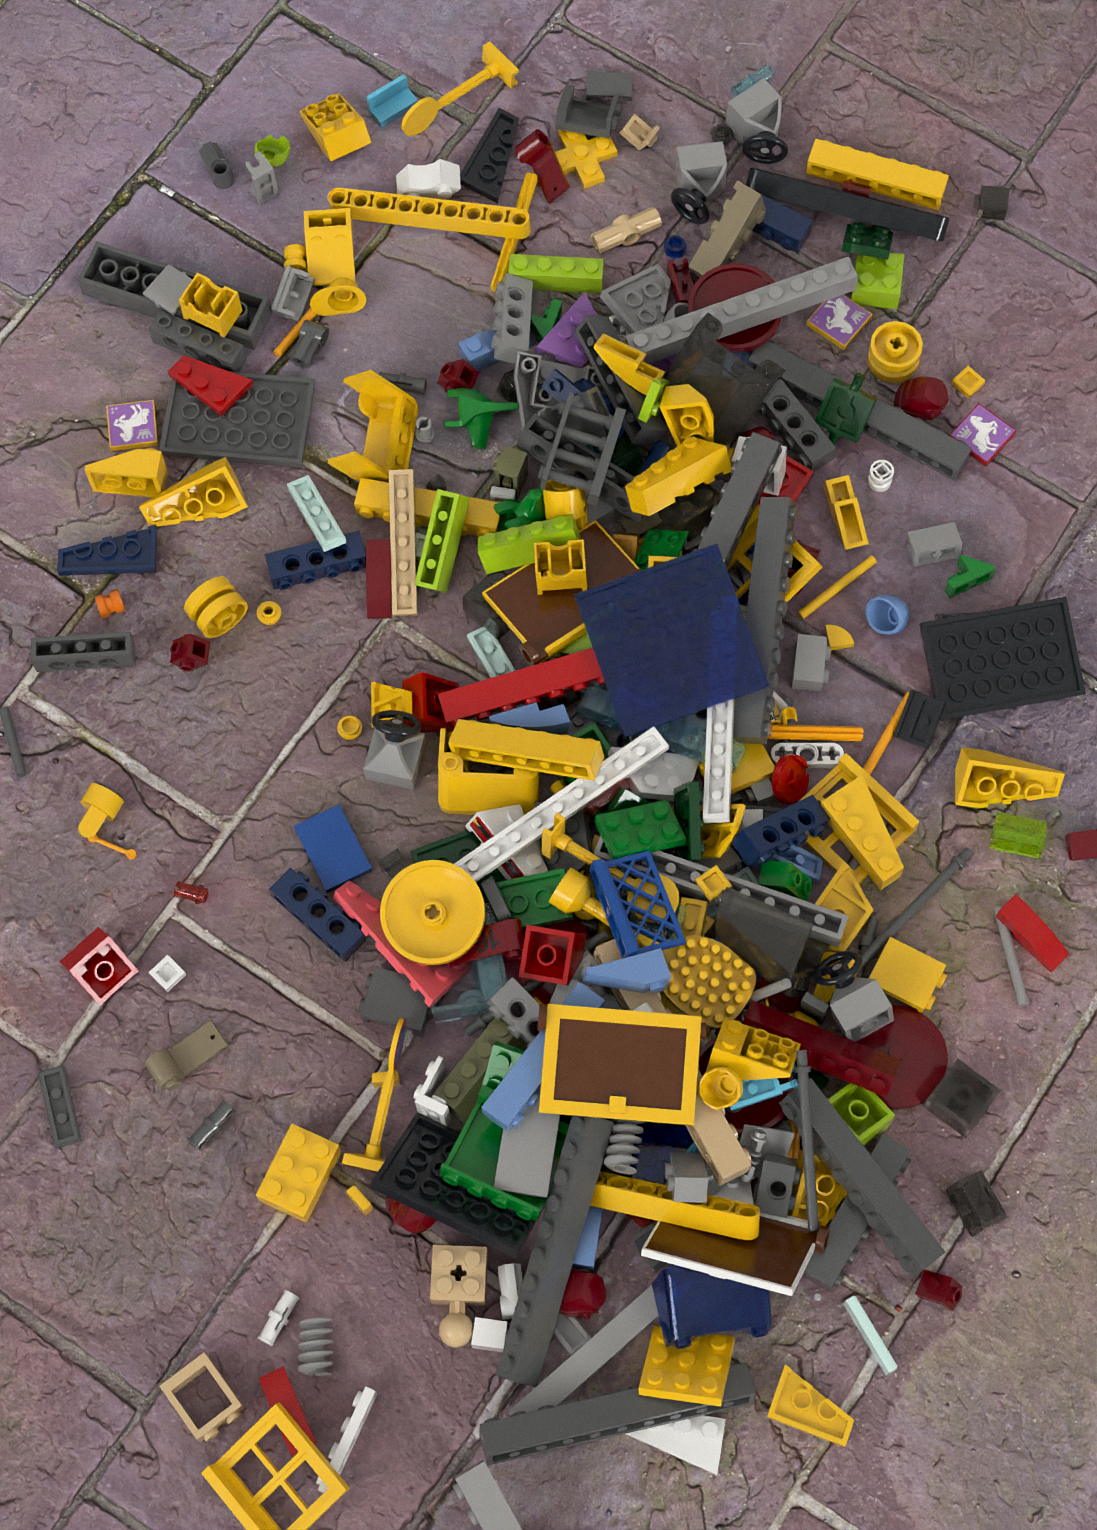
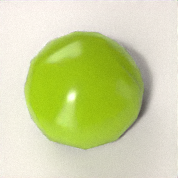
M268 135L266 138L258 140L255 144L254 154L260 151L272 167H280L289 157L290 141L283 135L279 139Z

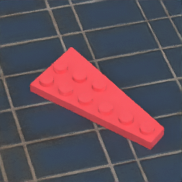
M350 880L335 891L333 899L337 904L342 907L351 919H356L362 925L361 931L366 936L371 935L376 941L375 947L398 973L405 974L409 978L411 988L415 992L420 991L424 995V1002L429 1008L469 973L472 966L468 963L449 967V963L424 965L405 958L394 949L384 934L380 920L381 902L365 892Z

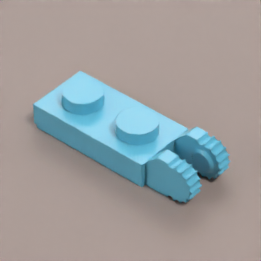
M778 1078L742 1080V1097L736 1104L730 1106V1109L734 1111L781 1095L785 1091L797 1088L798 1080L794 1079L782 1085L779 1084Z

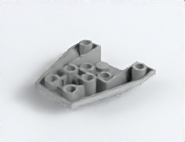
M518 351L514 369V382L522 429L534 414L542 418V411L560 403L542 388L543 383L553 369H558L573 383L582 378L590 380L603 395H606V391L594 368L588 365L584 368L549 362L541 360L539 355Z

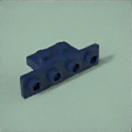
M553 369L542 385V388L560 403L562 400L568 399L569 393H574V396L595 387L593 382L585 378L573 383L558 369ZM601 393L609 413L614 415L615 409L609 397ZM621 425L616 445L626 432L623 425Z

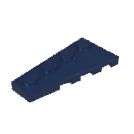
M156 524L147 526L148 529L137 532L136 530L128 531L122 536L114 538L112 536L102 538V541L91 544L90 542H85L58 549L57 572L59 576L156 573Z

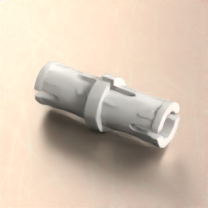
M287 1290L283 1291L273 1311L270 1310L268 1314L269 1319L257 1337L259 1340L273 1347V1343L284 1325L287 1326L289 1322L287 1318L299 1297Z

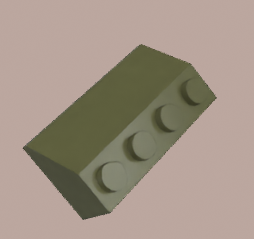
M497 1018L493 1019L433 1093L435 1096L445 1100L449 1112L464 1124L467 1122L478 1100V1094L482 1088L493 1044L498 1041L526 1051L525 1046L527 1043L521 1037L515 1038L508 1031L507 1027L509 1025L502 1018L500 1020Z

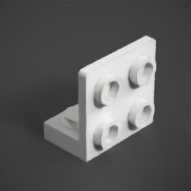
M438 1056L435 1062H430L425 1073L428 1077L424 1085L419 1084L413 1098L416 1099L415 1105L418 1113L448 1126L451 1115L446 1105L447 1102L433 1094L447 1071L444 1058Z

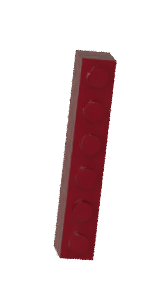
M751 1000L742 1024L756 1029H763L768 1033L800 1043L799 1050H807L808 1066L881 1096H887L895 1079L900 1059Z

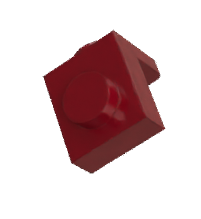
M924 1269L915 1295L921 1299L941 1304L946 1309L954 1311L956 1304L961 1300L962 1286L952 1277Z

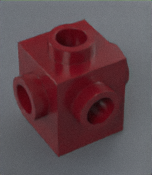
M464 359L448 362L441 368L437 383L444 388L446 393L448 389H473L480 372Z
M185 634L183 637L173 640L170 648V663L186 672H191L196 668L207 665L210 641L193 634Z

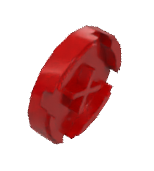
M796 754L783 755L774 767L772 790L778 802L792 805L804 797L808 789L809 774H806L805 768H808V765L802 756Z

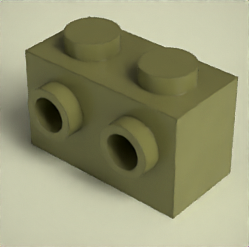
M504 446L502 453H497L494 460L495 487L516 490V499H519L528 477V455L519 447Z

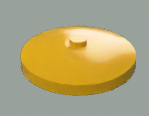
M427 860L406 867L391 880L382 897L380 920L387 940L402 956L419 964L441 965L460 958L477 942L485 922V903L477 883L465 870L446 861Z

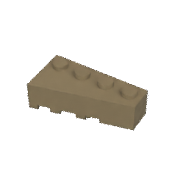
M738 180L733 187L737 190L731 200L727 198L722 206L724 209L721 219L714 220L710 227L709 235L711 237L709 240L705 238L688 266L691 273L698 278L715 267L730 264L731 262L734 263L739 257V249L743 243H747L751 239L753 228L757 223L760 224L766 215V208L761 194Z

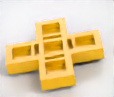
M558 130V136L564 149L556 151L555 154L564 174L575 171L583 189L605 182V176L599 163L617 157V149L611 137H596L587 140L585 134Z

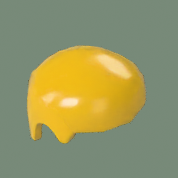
M717 1067L706 1072L699 1082V1095L704 1104L715 1110L736 1104L743 1094V1084L736 1071L727 1067Z

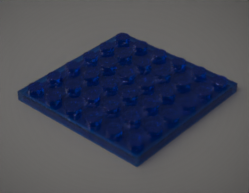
M718 544L705 547L574 595L625 738L769 687Z

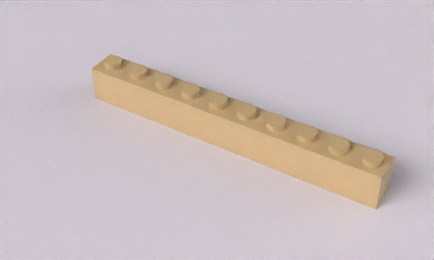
M614 939L597 946L593 954L597 965L622 959ZM610 987L623 1010L633 1011L645 1002H648L655 1013L671 1014L668 1008L665 1009L662 1005L660 992L651 993V991L639 993ZM698 1063L694 1126H685L718 1186H721L747 1173L751 1167V1156L745 1147L742 1148L738 1142V1133L732 1124H728L724 1116V1108L719 1110L712 1109L704 1104L699 1095V1082L702 1075L699 1071Z

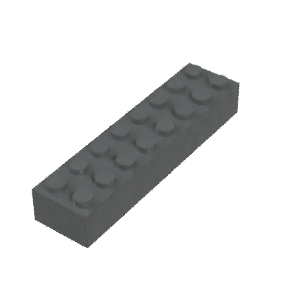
M96 241L77 279L83 295L154 318L159 310L169 313L162 307H156L153 301L143 296V292L168 264ZM174 267L180 272H186V275L191 279L196 275V273ZM210 278L218 287L224 288L226 286L237 291L243 311L225 337L242 344L246 348L255 350L272 313L269 297ZM180 308L174 316L186 320L183 318ZM190 318L186 320L190 323H193L197 326H200L204 329H207L220 335L219 332L211 328H208Z

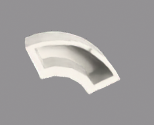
M442 159L428 165L416 166L408 164L396 175L397 194L449 199L461 189L460 167L457 164Z

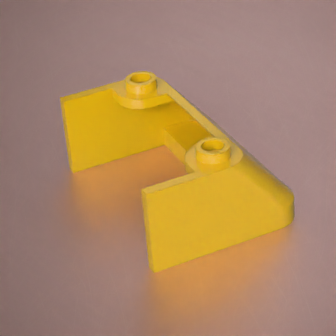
M368 370L346 377L343 380V383L360 393L358 399L359 409L365 416L370 418L363 455L356 451L328 459V464L355 480L365 478L389 483V470L408 469L418 416V404L411 395L374 371Z
M440 729L438 803L442 811L448 814L475 815L481 811L520 804L524 815H526L535 808V803L539 802L541 772L514 768V774L463 772L462 758L456 753L447 752L446 729Z

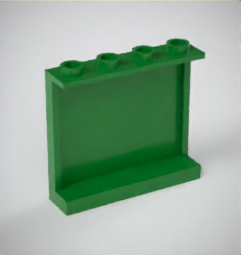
M483 1085L478 1094V1100L445 1164L442 1163L440 1176L450 1185H461L476 1197L484 1196L492 1200V1203L499 1208L506 1209L507 1207L516 1211V1214L522 1219L538 1221L548 1198L507 1193L494 1187L503 1129L483 1115L481 1107L494 1092L493 1089ZM559 1121L548 1196L569 1128V1124Z

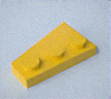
M786 1364L784 1365L767 1418L845 1447L854 1419L832 1401L825 1398L811 1384L793 1372Z

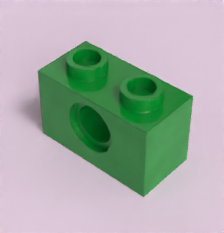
M767 861L762 864L758 885L807 901L808 895H810L812 890V879L791 862Z

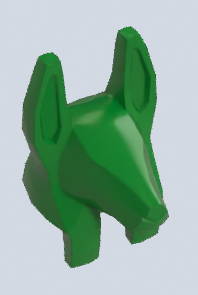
M448 389L447 398H458L459 421H445L443 425L445 428H461L466 426L471 446L476 449H486L487 437L494 414L519 409V404L492 401L480 391L473 389Z
M542 489L529 490L527 496L521 501L508 499L494 504L493 507L498 515L503 514L499 532L512 527H520L536 521L546 520Z

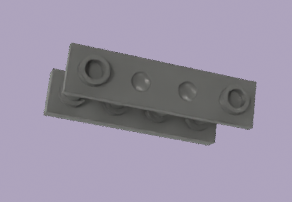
M569 393L567 401L562 400L558 414H561L562 418L547 464H542L538 474V479H541L540 489H545L548 479L585 490V493L589 494L587 503L596 506L626 410L617 407L614 415L609 414V416H605L573 406L574 393ZM568 415L606 426L605 428L609 429L608 436L600 438L565 427ZM564 436L599 447L598 450L603 451L601 458L596 457L592 459L558 448L561 437ZM554 458L591 468L592 472L596 473L594 480L589 479L586 481L551 470Z

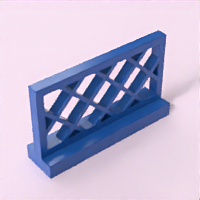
M650 850L603 862V859L592 861L589 875L622 959L659 948L666 950L685 945L686 940ZM645 860L649 868L646 874L632 868L634 863ZM618 867L626 872L622 880L611 876L609 869ZM629 873L642 879L639 888L625 882ZM645 881L656 886L657 893L655 897L641 890ZM621 887L635 894L631 903L620 898L618 893ZM638 896L652 902L647 911L633 905ZM654 904L665 909L667 914L664 920L650 913ZM630 910L644 917L640 926L629 921L627 915ZM646 919L661 925L657 934L642 928ZM663 927L674 931L677 939L668 941L659 935ZM639 933L653 940L650 946L639 948L636 940Z

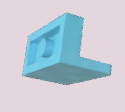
M404 74L367 96L368 112L381 128L407 113L418 102V99L409 90L407 77Z

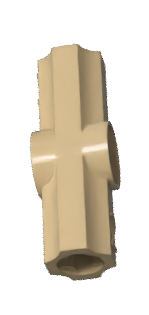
M654 207L631 217L628 214H624L616 218L612 225L592 233L591 240L595 250L599 253L620 244L629 246L638 241L641 235L661 227L662 221L657 209Z

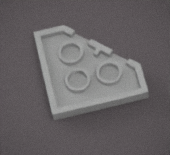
M656 264L601 291L600 298L628 332L632 334L663 323L671 279Z

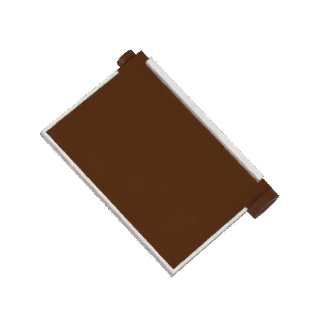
M760 1213L759 1236L753 1240H742L658 1221L642 1248L641 1256L704 1272L714 1277L730 1279L792 1296L814 1250L821 1254L825 1253L830 1236V1227L821 1225L817 1231H808L807 1220L788 1215L787 1218Z

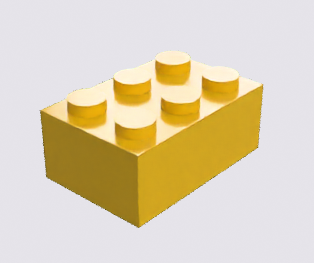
M291 1123L257 1191L256 1197L260 1202L307 1223L341 1155L342 1150L339 1144Z

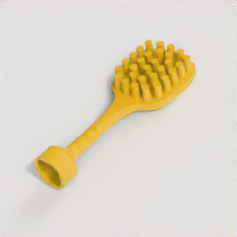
M571 867L555 889L549 903L565 914L583 909L609 926L600 901L591 896L592 891L589 878ZM640 933L636 938L639 948L650 946L653 941ZM688 935L685 937V945L662 950L671 974L670 982L662 992L684 1014L702 1016L701 1022L706 1023V1026L721 1028L724 1018L734 1020L750 999L756 984L755 971L742 956L724 944L704 936Z

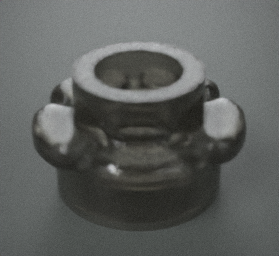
M718 124L717 127L711 129L710 134L712 135L713 142L723 141V145H727L733 136V131L726 124Z

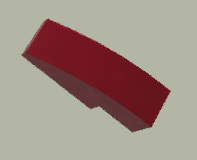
M390 539L366 540L367 619L392 618Z

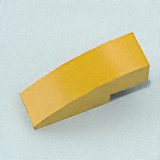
M604 333L594 345L598 355L615 374L645 395H647L653 379L656 380L657 378L664 377V371L644 362L646 353Z
M849 475L823 482L829 509L844 550L868 545L857 497L854 496Z

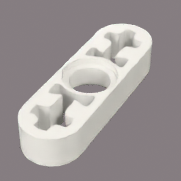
M778 743L773 746L770 759L774 766H776L780 757L775 755H778L779 751H784V755L792 754L793 750H796V755L800 756L801 751L810 750L814 754V758L811 761H806L808 768H835L838 765L839 759L844 755V751L836 743ZM818 750H821V755H828L829 751H834V755H838L835 757V760H830L829 756H822L821 761H817Z

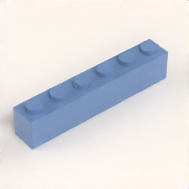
M579 982L561 1005L605 1008V1000ZM540 1031L481 1107L483 1115L508 1133L513 1127L517 1129L521 1125L527 1108L529 1106L533 1108L540 1100L546 1031Z

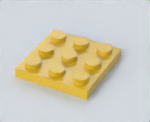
M654 1325L639 1384V1395L721 1406L734 1348V1336Z

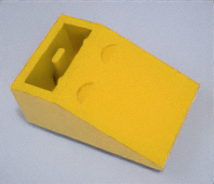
M340 93L329 95L325 100L309 104L305 109L299 111L321 151L330 161L371 143L364 119Z
M350 208L304 211L307 268L309 276L315 279L313 286L330 285L332 281L338 278H348L356 283L353 224Z
M724 1018L706 1072L717 1067H727L736 1071L741 1081L787 1078L791 1075L796 1060V1050H799L801 1044L789 1038H782L768 1033L763 1029H756L739 1021Z

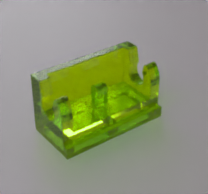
M997 812L989 848L1040 858L1045 845L1048 822Z

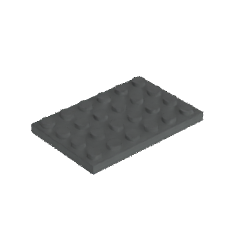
M233 372L252 379L253 385L222 416L218 415L172 379L159 448L162 455L219 460L226 457L228 461L302 468L315 390V379Z

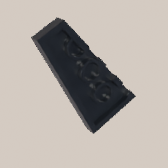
M498 108L460 173V184L497 204L519 121L518 117Z

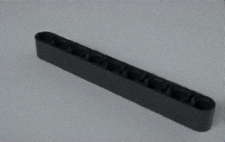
M756 168L749 169L745 184L768 198L942 242L944 241L950 218Z

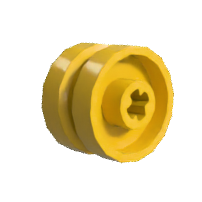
M898 321L884 323L875 330L870 341L867 363L869 370L876 378L888 383H900L914 375L918 369L923 346L918 331L913 326Z
M224 576L214 577L197 587L190 594L184 605L185 613L193 622H196L198 629L204 637L209 639L221 636L235 627L242 620L248 609L247 602L239 593L235 592L234 586Z

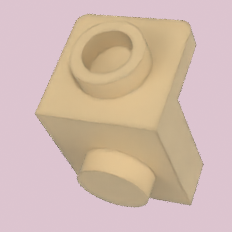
M634 113L619 133L640 151L646 145L648 147L653 145L658 138L656 133L660 127L655 125L651 128Z

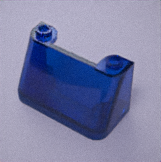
M678 1265L665 1268L651 1283L666 1347L675 1346L676 1349L690 1347L692 1345L691 1341L699 1336L745 1330L747 1334H752L753 1338H758L769 1334L768 1331L773 1327L770 1290L730 1279L714 1277L707 1273Z

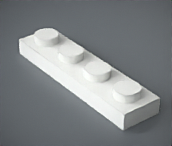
M366 1386L363 1392L358 1391L352 1404L355 1407L351 1418L346 1417L340 1432L344 1433L340 1443H334L328 1458L332 1459L330 1464L339 1475H341L377 1397V1392ZM318 1477L316 1484L320 1485L318 1491L323 1494L328 1487Z

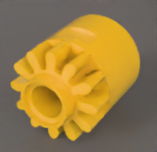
M553 480L547 481L543 490L546 520L561 515L573 514L578 530L579 528H584V525L588 524L585 490Z

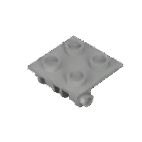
M744 1124L739 1143L742 1148L745 1147L751 1156V1167L747 1173L741 1175V1180L750 1183L755 1177L761 1178L766 1153L787 1157L794 1132Z

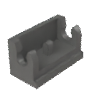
M587 71L586 99H591V96L614 97V94H619V97L632 101L633 73Z

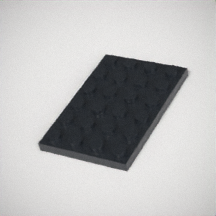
M1067 597L919 624L933 698L946 702L940 721L1086 694Z
M417 1112L373 1178L370 1188L516 1259L537 1221L522 1219L514 1210L507 1207L506 1209L499 1208L492 1203V1200L484 1196L476 1197L461 1185L453 1186L445 1182L443 1177L440 1176V1168L442 1163L445 1164L460 1132Z

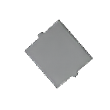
M168 264L143 292V296L153 301L156 307H162L174 315L181 308L179 299L192 279L186 275V272H180Z

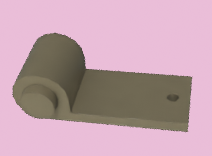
M210 1020L170 1050L162 1049L155 1052L146 1059L144 1064L160 1089L171 1091L181 1084L180 1080L229 1045L213 1021Z

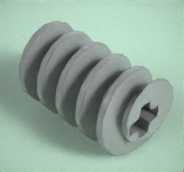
M611 1119L614 1124L608 1142L609 1147L606 1148L607 1157L604 1159V1164L609 1169L618 1173L635 1174L637 1170L630 1167V1164H638L639 1160L633 1157L632 1154H639L640 1149L633 1145L642 1143V1139L635 1136V1134L643 1133L644 1129L637 1126V1124L645 1122Z
M317 1317L299 1322V1326L305 1329V1331L299 1333V1338L305 1340V1342L300 1343L298 1346L300 1350L305 1351V1353L298 1356V1359L305 1363L298 1366L299 1372L307 1376H332V1373L325 1371V1367L333 1365V1362L326 1360L325 1356L333 1354V1351L326 1349L325 1345L333 1343L332 1339L326 1337V1334L333 1332V1329L327 1327L326 1323L334 1321L333 1319Z

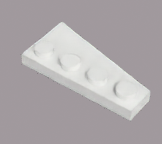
M704 1415L626 1433L625 1435L647 1443L717 1476L726 1419Z

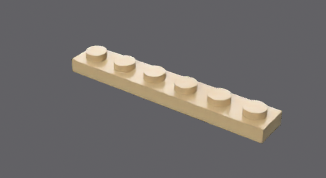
M389 470L392 615L413 616L418 615L417 586L414 585L417 575L414 470Z

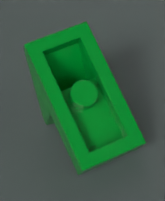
M553 299L551 306L546 307L543 317L531 314L530 329L538 343L544 339L560 320L562 315L561 300Z
M960 555L957 566L961 573H956L948 579L945 592L950 599L993 578L996 568L992 564Z

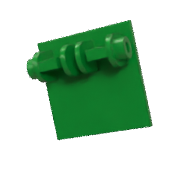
M648 530L634 563L642 571L648 569L649 556L679 557L690 532Z

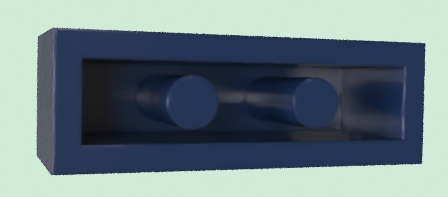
M761 194L766 208V215L760 224L757 223L752 231L760 234L766 240H772L780 244L786 250L798 253L811 234L813 220Z

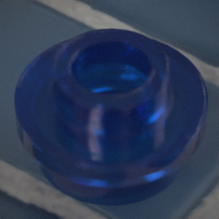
M673 235L664 242V252L667 256L680 258L686 253L687 244L682 237Z

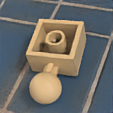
M433 1245L430 1301L431 1304L449 1305V1314L442 1319L439 1326V1334L442 1341L450 1347H463L472 1339L474 1327L471 1319L465 1315L466 1306H486L487 1247ZM458 1270H462L466 1274V1276L461 1277V1281H456L455 1276H453Z

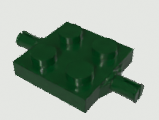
M861 373L855 374L852 384H846L834 378L829 385L815 418L817 424L825 427L830 432L829 440L834 446L839 437L847 438L857 443L876 404V398L864 393L860 389L865 379V375H861Z

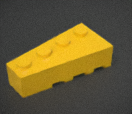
M696 437L686 438L683 443L669 451L667 455L653 463L650 468L636 476L625 486L631 510L639 514L651 516L675 503V497L687 496L695 492L694 487L702 482L709 484L715 481V475L721 472L726 475L731 472L732 467L726 446Z
M860 775L823 800L821 806L831 818L827 822L881 891L901 877L904 866L863 775Z

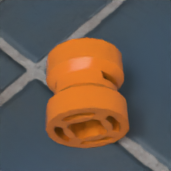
M118 589L110 591L109 596L102 594L94 596L102 619L110 617L114 611L118 614L126 612Z

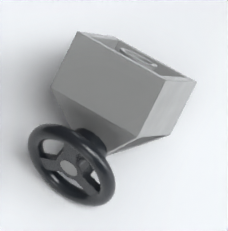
M764 78L728 101L725 129L742 146L743 153L747 158L757 163L773 164L782 161L787 156L788 147L783 140L777 137L781 119V96ZM778 145L781 148V152L775 156L772 149ZM751 151L759 152L761 154H764L766 157L758 156L752 153Z
M723 141L677 147L675 175L678 188L671 192V201L675 209L692 223L705 224L708 222L710 214L705 202L718 197L725 191L727 161ZM699 209L701 210L703 217H699L697 213Z
M397 710L378 712L372 717V725L375 729L363 767L365 779L414 790L427 745L425 734L419 733L422 729V723L417 717L407 712ZM383 718H393L390 720H381ZM404 720L414 724V727L405 724Z
M843 951L824 959L816 967L813 978L817 984L822 986L835 985L836 988L830 1003L833 1020L843 1037L856 1042L893 1022L894 1015L892 1005L876 979L854 977L863 963L861 955L855 951ZM852 959H854L855 962L853 966L849 969L847 964ZM830 975L831 978H823L821 976Z

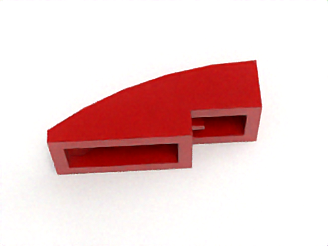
M1017 894L998 911L996 918L1014 934L1013 938L1051 973L1069 956L1068 951L1051 929Z
M284 1366L259 1377L258 1379L270 1408L280 1402L314 1445H316L317 1441ZM280 1430L290 1455L297 1454L298 1450Z

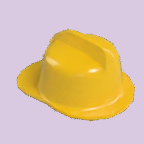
M338 278L332 281L329 287L317 291L312 296L310 307L313 312L321 316L353 313L365 306L367 298L353 280Z

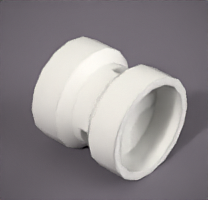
M877 460L871 465L868 485L872 490L884 492L890 488L894 475L893 465L886 460Z

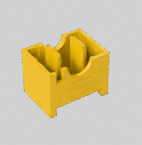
M196 273L179 299L184 319L188 320L190 318L219 332L223 338H225L243 311L237 291L226 286L224 288L218 287L210 278Z
M584 539L568 540L563 546H554L550 542L534 543L538 595H542L543 591L582 588V591H587Z

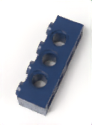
M360 531L344 534L346 538L345 544L325 552L319 542L315 541L265 554L273 589L285 590L291 588L292 585L300 583L309 584L316 581V579L324 577L333 578L340 573L362 570L366 567V553ZM339 554L346 555L343 559L335 558ZM315 560L322 561V563L319 565L312 564V562H314ZM291 566L299 567L295 571L288 570Z
M811 795L743 828L731 843L749 867L758 862L762 865L769 861L774 854L777 853L780 856L787 852L792 845L798 847L808 837L816 838L826 830L824 826L831 818L814 795Z
M290 867L269 888L271 896L340 959L346 962L366 941L365 935L361 931L362 925L356 920L351 922L345 917L346 913L337 903L332 905L326 900L328 896L319 887L314 889L308 883L310 880L303 872L299 870L296 873ZM298 893H307V897L304 900H295V896ZM317 909L326 910L322 917L313 916L314 911ZM336 925L344 927V930L339 934L331 932L332 928Z

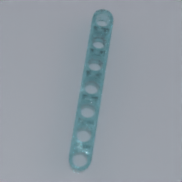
M589 686L577 707V711L582 716L611 728H625L629 731L630 735L637 738L652 727H655L669 745L668 750L705 764L706 729L598 687ZM733 740L732 773L737 771L746 752V747L736 740Z

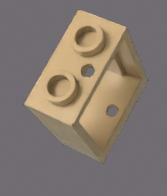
M205 1352L159 1386L200 1443L203 1440L209 1442L220 1433L218 1430L226 1423L231 1425L242 1416L241 1411L245 1409ZM208 1369L232 1405L199 1429L175 1394Z

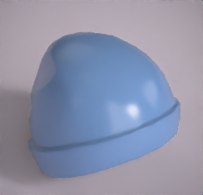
M878 595L872 598L865 608L869 625L881 634L893 635L904 631L910 617L907 604L902 599L893 595Z

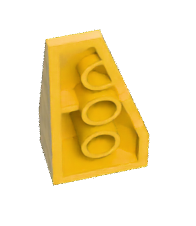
M962 747L955 768V804L974 808H986L989 804L1003 803L1005 805L1012 804L1011 801L1027 799L1031 801L1057 797L1065 773L994 752Z

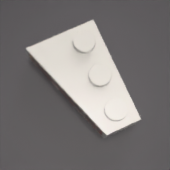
M520 804L477 812L465 827L469 832H474L482 842L480 845H482L523 817L524 813ZM536 841L497 867L507 880L548 871Z

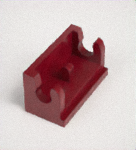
M686 258L683 259V264L676 266L674 260L668 261L667 275L671 279L670 286L676 304H688L691 290L695 285Z
M1097 829L1072 832L1064 836L1069 860L1078 861L1097 858Z

